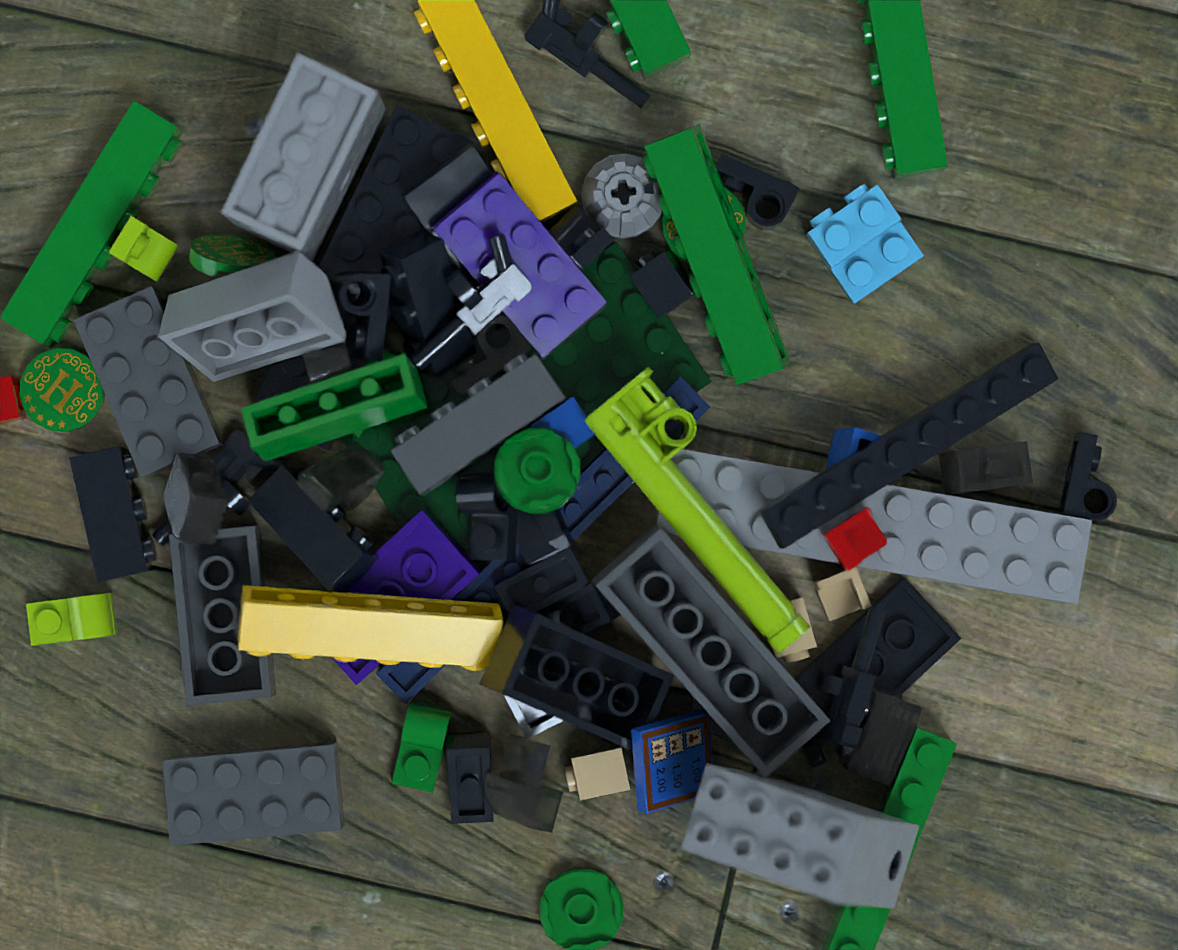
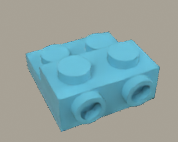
M863 184L844 197L848 205L834 214L831 208H828L809 221L813 229L805 235L853 305L924 256L900 222L902 219L878 184L870 190Z

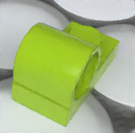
M131 216L109 253L157 282L179 245Z
M113 593L26 604L31 646L118 634Z

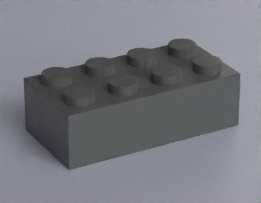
M153 286L74 319V323L139 475L144 478H149L225 445L190 362L158 337L166 306L159 290Z
M524 353L503 366L506 372L504 376L493 383L488 377L467 390L471 398L457 407L452 401L430 415L434 420L432 424L423 430H420L415 425L394 439L398 446L391 450V452L420 495L425 496L503 444L512 434L524 430L566 402L564 395L536 354L529 359Z
M260 526L170 534L186 706L266 698L277 695L273 654L255 656L247 651L238 649V624L242 585L266 587Z
M337 741L171 756L162 760L170 846L342 830L345 826Z

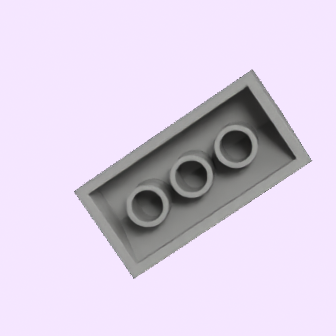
M298 251L168 295L158 337L215 382L345 340L346 333L326 274Z

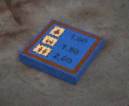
M696 710L631 729L637 810L644 814H649L695 800L706 765H713L709 713L703 710Z

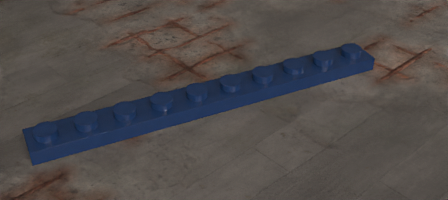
M681 376L662 392L665 397L671 396L681 409L687 410L692 414L695 421L711 408ZM675 420L665 421L664 431L666 435L672 440H678L684 434L681 424ZM607 448L580 472V479L574 495L559 508L573 540L634 483L633 479ZM517 541L515 561H489L481 569L482 572L452 600L499 603L502 611L505 606L494 585L531 566L526 563ZM401 661L396 665L383 664L376 671V675L407 704L447 664H443V666L438 668H429L420 665L418 662Z

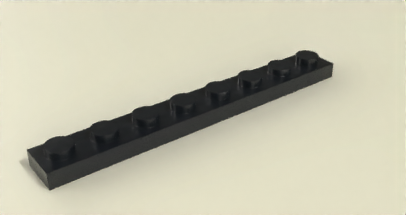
M1040 342L1031 343L759 510L778 547L787 548L1058 380Z

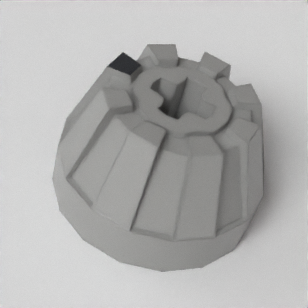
M626 153L610 155L597 162L585 176L581 190L583 211L599 228L604 227L613 238L628 239L640 236L653 227L662 213L659 203V195L662 194L657 178L652 179L649 176L644 160L641 157Z

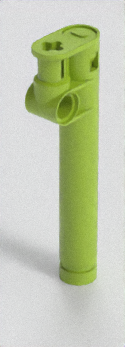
M648 367L587 417L584 422L763 636L766 635L767 641L775 651L780 653L804 634L810 625L800 613L797 614L794 611L796 608L671 460L676 453L695 437L697 430L696 421L693 415L687 410L681 409L671 396L665 397L649 378L653 371ZM666 420H675L681 424L684 432L681 440H672L666 435L664 431Z

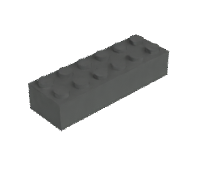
M657 524L650 527L591 580L765 778L830 722L829 718Z

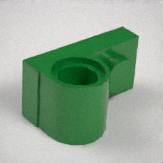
M411 700L403 726L401 745L392 784L430 793L434 792L453 709Z

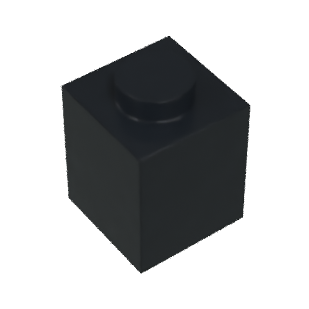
M656 249L652 250L635 263L639 270L629 276L657 318L669 314L695 295L691 287L689 275L671 250L661 254Z

